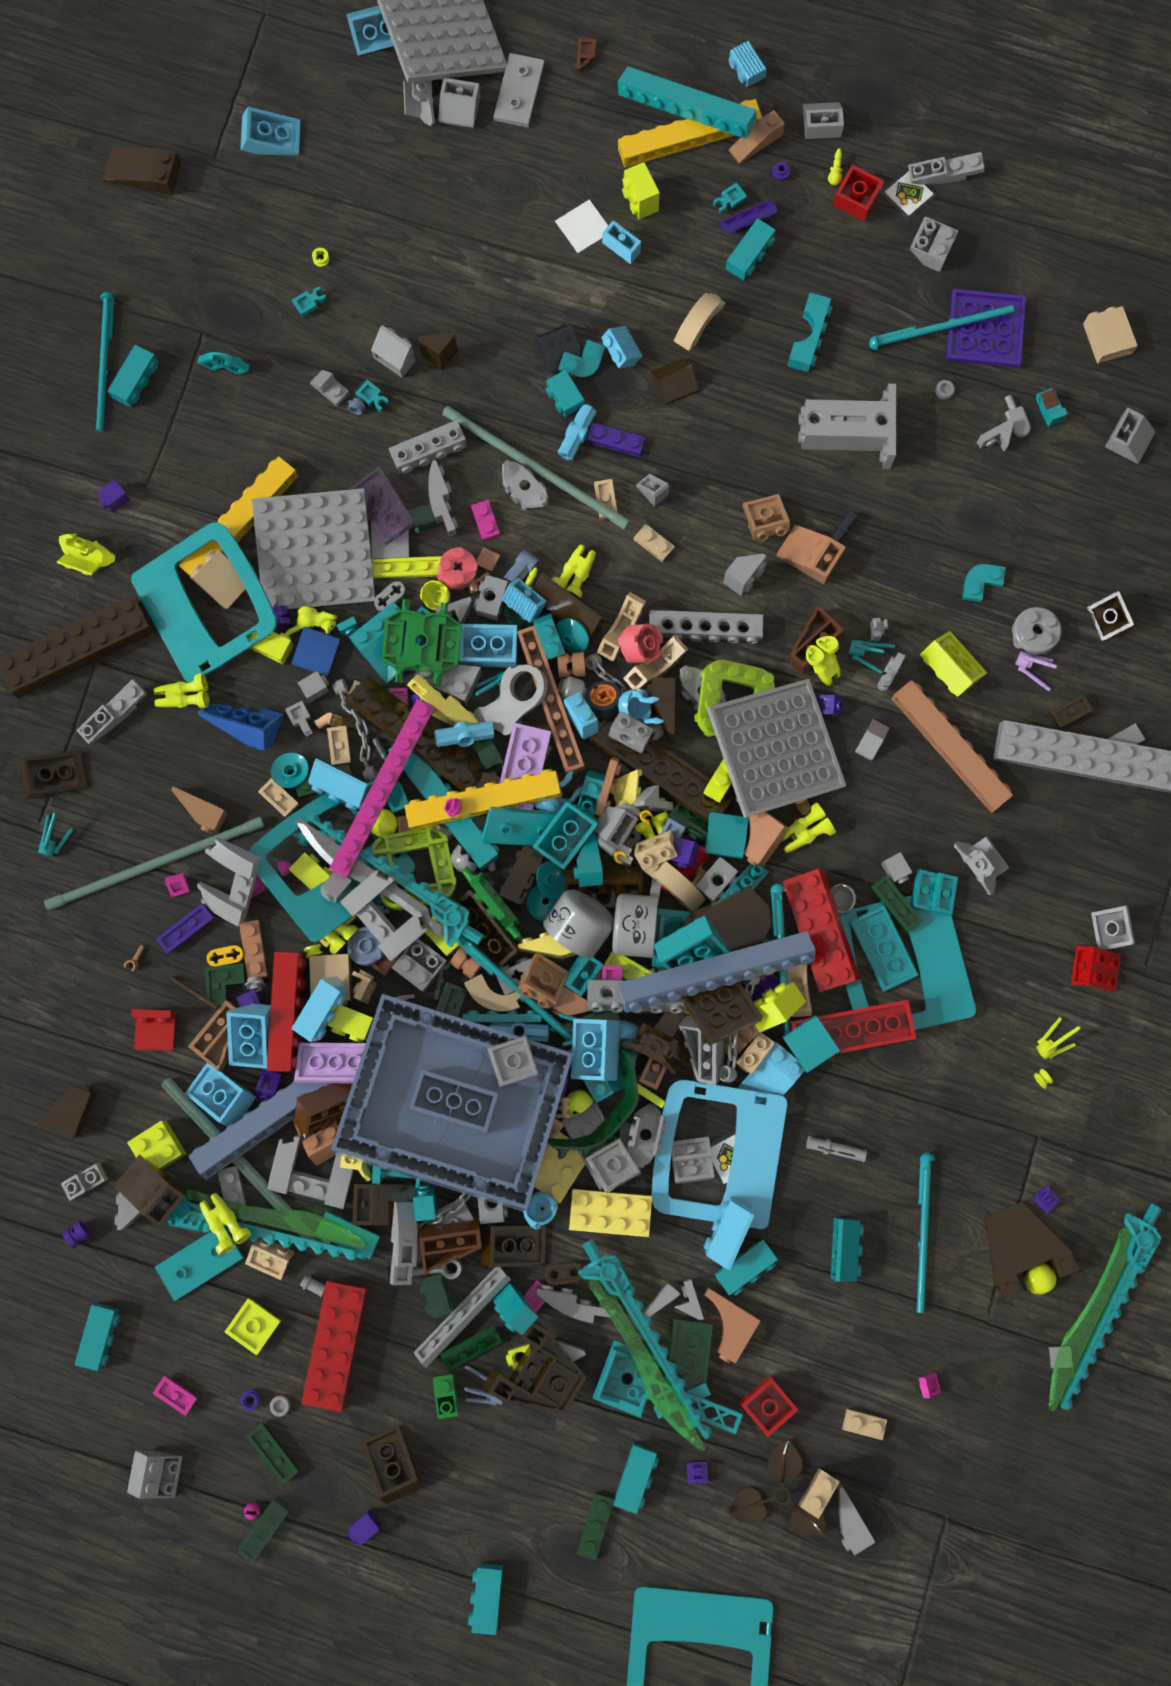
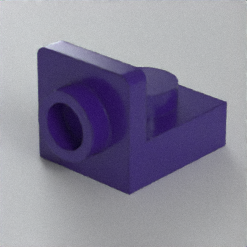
M815 695L822 715L841 716V711L843 710L842 697L836 695Z
M262 1070L255 1089L257 1099L263 1102L274 1097L279 1088L282 1074Z

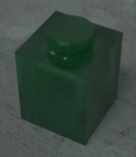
M430 503L409 510L410 517H407L410 528L414 527L416 533L437 527Z

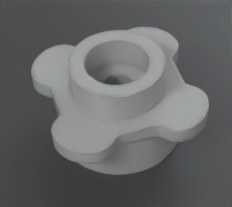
M252 976L247 979L245 986L250 991H260L266 987V984L263 981V977Z

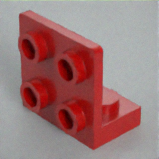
M1076 946L1071 985L1091 986L1109 992H1116L1121 955L1097 947Z
M132 1009L131 1017L136 1018L134 1049L173 1051L176 1012L171 1010Z

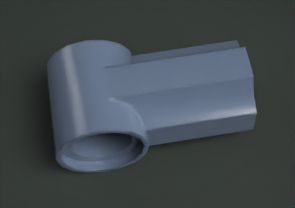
M524 549L518 555L515 564L506 573L504 579L508 581V584L517 578L523 581L534 568L538 567L540 560Z

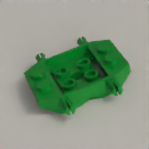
M403 599L402 610L385 618L381 660L395 669L394 682L398 683L399 680V683H403V672L408 670L433 673V685L441 686V676L443 673L458 668L462 625L447 614L448 603H445V608L444 602L440 603V613H420L410 611L411 600L407 599L406 604V599ZM405 622H407L403 658H401ZM439 625H442L439 661H436ZM420 636L427 639L423 646L416 644V639Z
M468 866L465 867L461 872L475 890L474 896L480 904H485L488 908L486 911L492 919L496 918L499 924L511 934L517 943L520 942L523 937L516 928L520 925L518 918L515 917L482 873L476 876Z

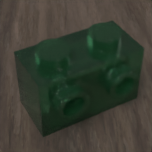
M437 1273L422 1278L419 1288L422 1296H426L427 1303H425L427 1315H431L432 1319L452 1313L453 1308L443 1274Z

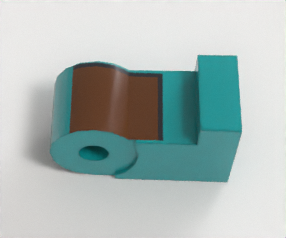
M1053 388L1036 394L1039 409L1048 427L1064 421L1068 413L1065 407L1062 408Z

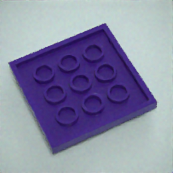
M953 289L951 292L949 319H958L1013 305L1014 312L949 328L946 361L1019 368L1022 356L1026 296Z

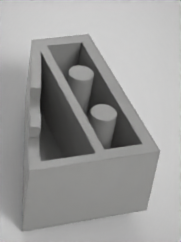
M458 665V668L443 673L441 676V686L433 685L434 674L430 672L416 671L413 678L417 674L424 677L434 690L439 691L447 698L451 695L466 706L482 674L481 667Z

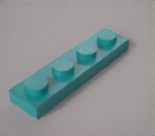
M468 1011V1014H463L464 1020L474 1023H542V1017L535 1011H526V1014H518V1011H507V1014H499L498 1011H487V1014H479V1011Z

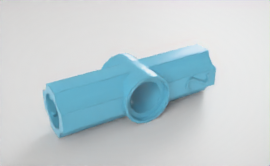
M582 404L574 421L570 422L566 430V437L558 450V454L562 458L573 460L580 444L584 443L589 427L596 415V410L593 407Z
M462 721L454 727L434 730L436 746L438 747L453 744L466 747L473 744L474 741L494 738L493 724L490 721L475 724Z
M520 1022L490 1023V1028L515 1035V1029L521 1026L525 1031L521 1037L526 1036L527 1039L532 1041L548 1042L549 1025Z

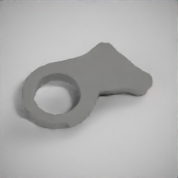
M518 665L515 668L509 666L501 679L500 698L485 707H478L474 711L473 715L478 720L477 723L490 721L493 724V729L504 735H511L513 724L523 725L520 718L532 711L544 700L548 689L544 673L537 667L530 665ZM530 672L537 681L536 692L531 699L520 701L514 692L515 681L519 675Z

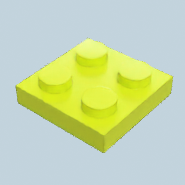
M248 1298L225 1330V1333L252 1353L258 1355L281 1320L254 1300Z

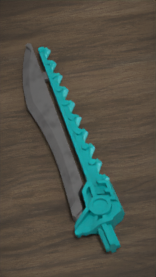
M317 813L309 814L307 819L329 835L327 838L302 819L297 818L296 823L309 843L331 865L340 848L335 841L337 840L342 844L346 837L345 831L339 830L334 832L331 822L325 821L321 823ZM366 847L361 850L359 854L361 858L388 877H395V882L431 907L433 917L444 928L430 918L427 907L393 883L384 889L381 894L390 898L413 916L422 909L424 916L419 917L420 922L437 936H444V941L449 947H453L461 935L477 945L481 942L484 935L469 926L470 910L448 896L442 895L439 891L431 893L427 883H416L414 874L408 873V875L404 876L399 865L389 866L386 857L380 856L375 858L372 848ZM357 859L348 877L362 883L374 870Z

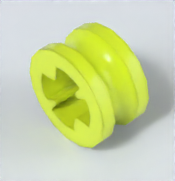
M317 248L312 253L313 261L318 267H324L329 263V255L324 248ZM319 255L322 256V255H323V256H324V259L321 260V259L319 258V260H318V257H317V256H319Z
M321 944L304 948V952H307L306 959H309V956L322 955L323 951H320Z
M1040 1069V1073H1035L1034 1078L1045 1089L1047 1084H1052L1053 1081L1044 1069Z

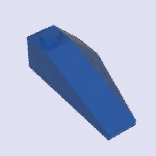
M209 703L208 708H202L198 711V715L244 744L258 750L267 749L275 741L283 720L282 713L272 710L260 709V712L249 711V707L232 709L230 705Z

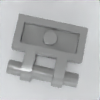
M898 652L896 657H891L884 670L887 674L881 677L877 685L880 691H886L889 688L905 655Z

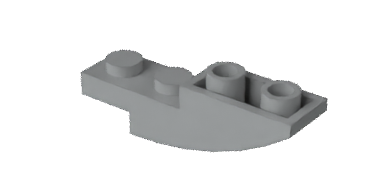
M982 152L945 160V157L908 165L910 181L913 184L957 182L966 180V176L984 172Z
M436 460L432 461L429 473L431 508L436 524L444 521L449 536L453 537L457 535L456 528H458L455 517L451 518L449 514L452 510L448 500H451L449 493L452 490L449 482H444L443 476H445L442 465L438 466Z
M132 679L107 705H102L77 729V732L88 744L95 742L129 716L137 708L136 704L147 695V692L136 680Z
M395 1202L391 1242L394 1244L390 1284L411 1285L413 1267H416L417 1221H415L413 1202Z
M542 1285L541 1289L537 1287V1294L545 1302L572 1318L593 1323L594 1315L614 1318L615 1308H611L612 1304L600 1302L599 1305H592V1301L580 1299V1302H576L577 1294L573 1293V1289L562 1288L561 1291L553 1290L554 1287L550 1285Z

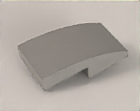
M99 1162L62 1182L61 1185L69 1201L104 1183L108 1178Z

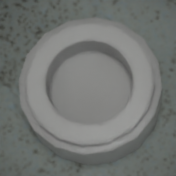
M942 380L936 386L935 392L938 398L947 400L952 397L955 387L949 380Z
M285 1395L274 1397L270 1403L272 1414L279 1417L287 1414L291 1407V1402Z

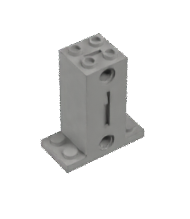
M888 384L886 391H883V398L880 401L806 400L805 405L801 406L798 420L799 425H801L798 435V442L802 443L801 449L880 451V462H883V469H890L896 456V384Z

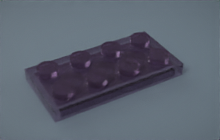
M380 466L350 487L351 490L365 489L368 519L386 546L416 525L410 512Z

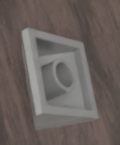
M1128 906L1091 913L1098 948L1109 950L1135 944Z

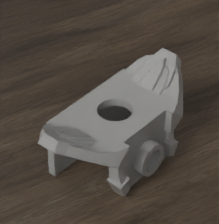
M404 80V114L421 118L424 123L432 126L435 123L432 80L410 83Z
M509 460L502 464L505 491L507 494H511L510 497L516 504L520 503L523 510L526 508L544 507L548 503L547 488L542 482H538L534 478V474L528 468L525 469L522 464L520 465L514 461L510 462ZM522 481L530 483L528 490H522L519 487Z
M685 665L680 669L681 695L686 701L690 700L695 705L693 708L698 713L700 698L698 688L702 682V678H699L702 669ZM722 689L720 704L726 702V695Z
M986 836L975 845L956 842L954 847L960 853L964 862L966 861L987 894L992 895L995 893L996 877L1009 869V866L989 838Z
M650 1103L634 1114L633 1121H635V1125L631 1124L629 1136H632V1139L628 1141L627 1145L628 1152L635 1164L641 1168L650 1163L652 1158L656 1156V1152L660 1153L662 1141H659L661 1133L664 1134L666 1122L663 1121L664 1116L661 1115L656 1105ZM643 1129H648L651 1132V1138L647 1141L642 1140L640 1137V1132Z

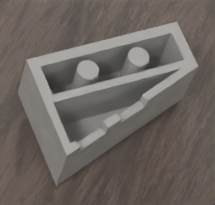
M686 1016L679 1024L680 1031H683L686 1040L684 1043L686 1048L689 1049L690 1061L697 1082L716 1085L720 1080L719 1070L724 1066V1039L710 1046L693 1018Z

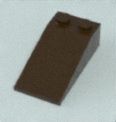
M111 147L102 180L108 183L172 196L181 162L177 152L166 149Z

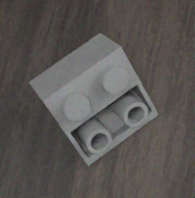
M444 78L440 93L438 121L440 123L474 128L481 97L479 83Z
M839 102L803 104L805 139L841 137L844 121L843 109Z
M925 216L910 250L923 265L940 272L956 239L958 230Z
M382 325L371 349L373 358L403 378L416 362L412 344L406 338L402 339L397 336V333L389 327L387 329Z
M1127 407L1105 447L1138 464L1155 430L1144 415Z
M757 554L737 557L726 570L723 583L740 596L744 592L748 593L754 585L755 578L759 579L765 571L766 555Z
M416 939L407 947L392 968L425 993L437 978L446 960L421 940Z
M135 1451L127 1493L139 1499L175 1498L183 1456L158 1451Z

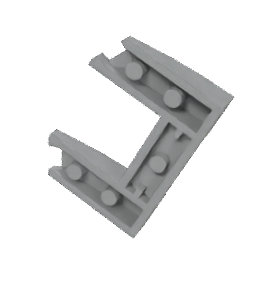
M217 838L215 840L216 846L213 848L209 846L205 853L235 872L231 893L228 895L202 882H199L197 887L201 890L203 897L201 902L226 921L239 927L246 920L261 857Z
M377 869L340 902L352 916L357 915L381 943L378 946L380 950L392 961L429 928L421 927L419 917L424 916V912L421 909L399 929H395L372 900L396 879L393 876H389L388 880L378 876L380 870Z
M295 1135L294 1142L283 1143L284 1140L281 1138L276 1150L267 1190L287 1194L289 1191L324 1200L325 1205L344 1209L347 1204L354 1169L341 1168V1156L336 1154L330 1180L295 1171L301 1136Z

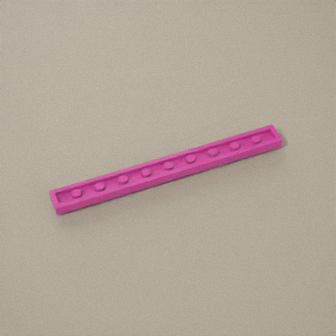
M418 699L416 700L330 865V871L345 878L350 874L434 711V707Z

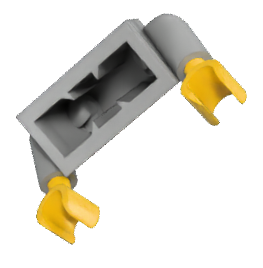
M622 803L615 807L608 806L601 816H597L598 825L594 829L598 834L597 841L599 847L610 856H615L617 863L625 865L620 859L622 856L629 859V856L623 852H618L617 849L620 850L636 824L637 817H640L644 824L649 825L651 823L645 818L647 816L653 817V815L647 810L641 812L639 808L627 803Z

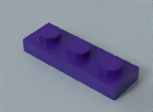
M768 200L720 221L721 227L727 233L738 232L744 226L753 225L757 218L759 220L770 218L772 214L777 212V207Z
M592 423L587 442L640 456L645 437Z
M201 903L157 937L156 940L169 955L215 918L206 906Z

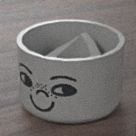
M567 890L561 895L543 924L547 932L562 946L577 955L592 958L614 929V918L601 903L589 895L577 890Z
M634 894L618 895L612 950L615 954L653 958L658 897Z

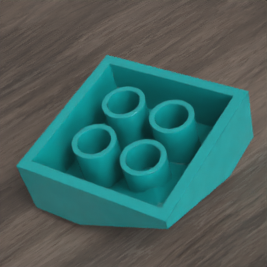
M394 602L349 636L354 646L387 685L395 679L396 671L383 662L381 657L385 618L400 610ZM405 622L401 658H403L407 622ZM423 636L416 639V644L419 646H423L427 642Z
M705 916L696 919L689 925L678 929L675 933L653 944L660 963L666 969L731 952L713 924Z

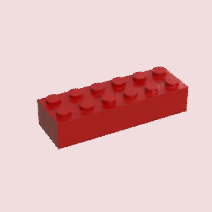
M816 869L782 881L799 933L807 931L815 948V961L811 962L810 966L819 993L861 980L824 869Z
M274 952L267 1071L295 1073L298 1048L299 1043H302V1037H299L300 1034L292 1030V1027L305 1006L302 991L306 989V979H303V973L307 970V960H304V956L299 953Z
M909 1000L817 1017L840 1050L836 1054L916 1039ZM810 1018L791 1021L792 1030Z
M328 1280L326 1282L302 1399L303 1405L339 1412L345 1408L369 1287L335 1280Z

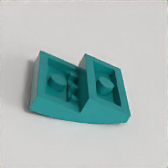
M710 812L704 853L742 859L746 843L748 818Z
M921 869L916 870L911 901L912 908L952 915L958 877L944 873L936 874Z
M816 1015L783 1037L807 1073L840 1051Z

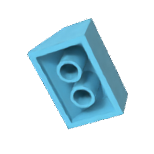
M379 5L346 14L358 55L394 46Z
M461 624L460 665L508 668L509 666L511 668L517 667V625Z
M315 759L308 781L312 786L311 789L319 794H322V792L328 794V798L337 803L339 801L346 803L345 807L356 811V809L360 810L371 789L368 784Z
M336 976L322 978L293 1025L292 1030L310 1042L322 1039L326 1033L325 1028L327 1024L333 1021L336 1016V1009L346 999L345 994L348 990L340 978Z
M250 1004L227 1011L229 1065L267 1069L271 1005Z
M573 1019L571 1079L617 1081L620 1021Z
M729 1197L727 1202H723L720 1209L722 1213L720 1219H716L712 1227L714 1231L712 1237H708L704 1244L706 1256L728 1270L731 1269L755 1216L751 1206Z

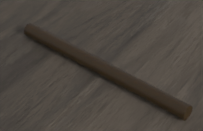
M174 976L170 977L172 982L216 1010L220 1008L219 1005Z

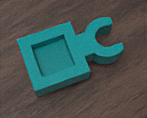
M735 183L722 192L721 196L723 198L719 197L714 200L713 206L721 204L722 207L719 208V214H722L726 211L727 206L733 209L747 200V195Z
M316 287L312 294L306 291L292 299L294 306L302 317L318 308L316 303H323L327 300L325 294L317 296L322 292L320 287Z
M366 380L355 392L356 396L369 407L374 403L379 412H383L382 407L379 406L380 403L384 402L386 405H389L388 399L380 396L382 394L381 390L369 380Z

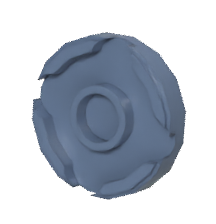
M367 927L358 929L348 940V954L359 965L370 966L376 964L384 955L378 947L381 943Z

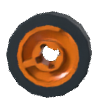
M600 681L589 687L586 691L585 699L596 717L609 718L619 712L618 702L621 692L616 684L609 681Z

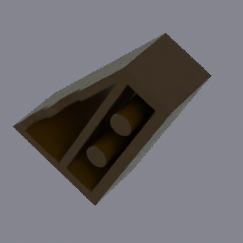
M525 845L522 849H519L515 856L516 862L514 866L509 868L508 878L499 890L498 894L501 899L522 909L536 880L537 870L546 857Z

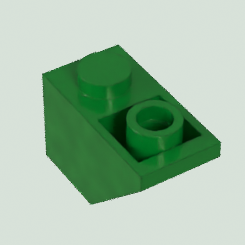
M455 1372L435 1374L432 1378L438 1419L458 1416Z

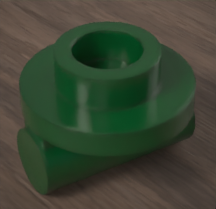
M693 822L689 824L686 830L687 838L694 842L702 841L708 832Z

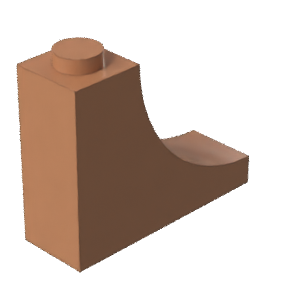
M767 811L748 817L750 822V839L744 854L748 857L747 861L754 866H757V864L765 866L790 830L788 826Z
M707 1287L704 1295L715 1304L722 1319L723 1332L717 1349L718 1353H720L719 1358L727 1363H730V1361L736 1363L760 1320Z

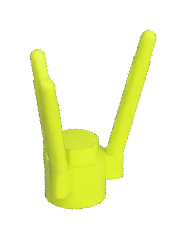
M1059 1017L1047 1033L1037 1041L1039 1045L1036 1049L1044 1059H1052L1054 1056L1076 1046L1075 1043L1056 1050V1046L1079 1031L1081 1027L1077 1026L1055 1042L1051 1039L1047 1041L1048 1037L1062 1021V1018Z

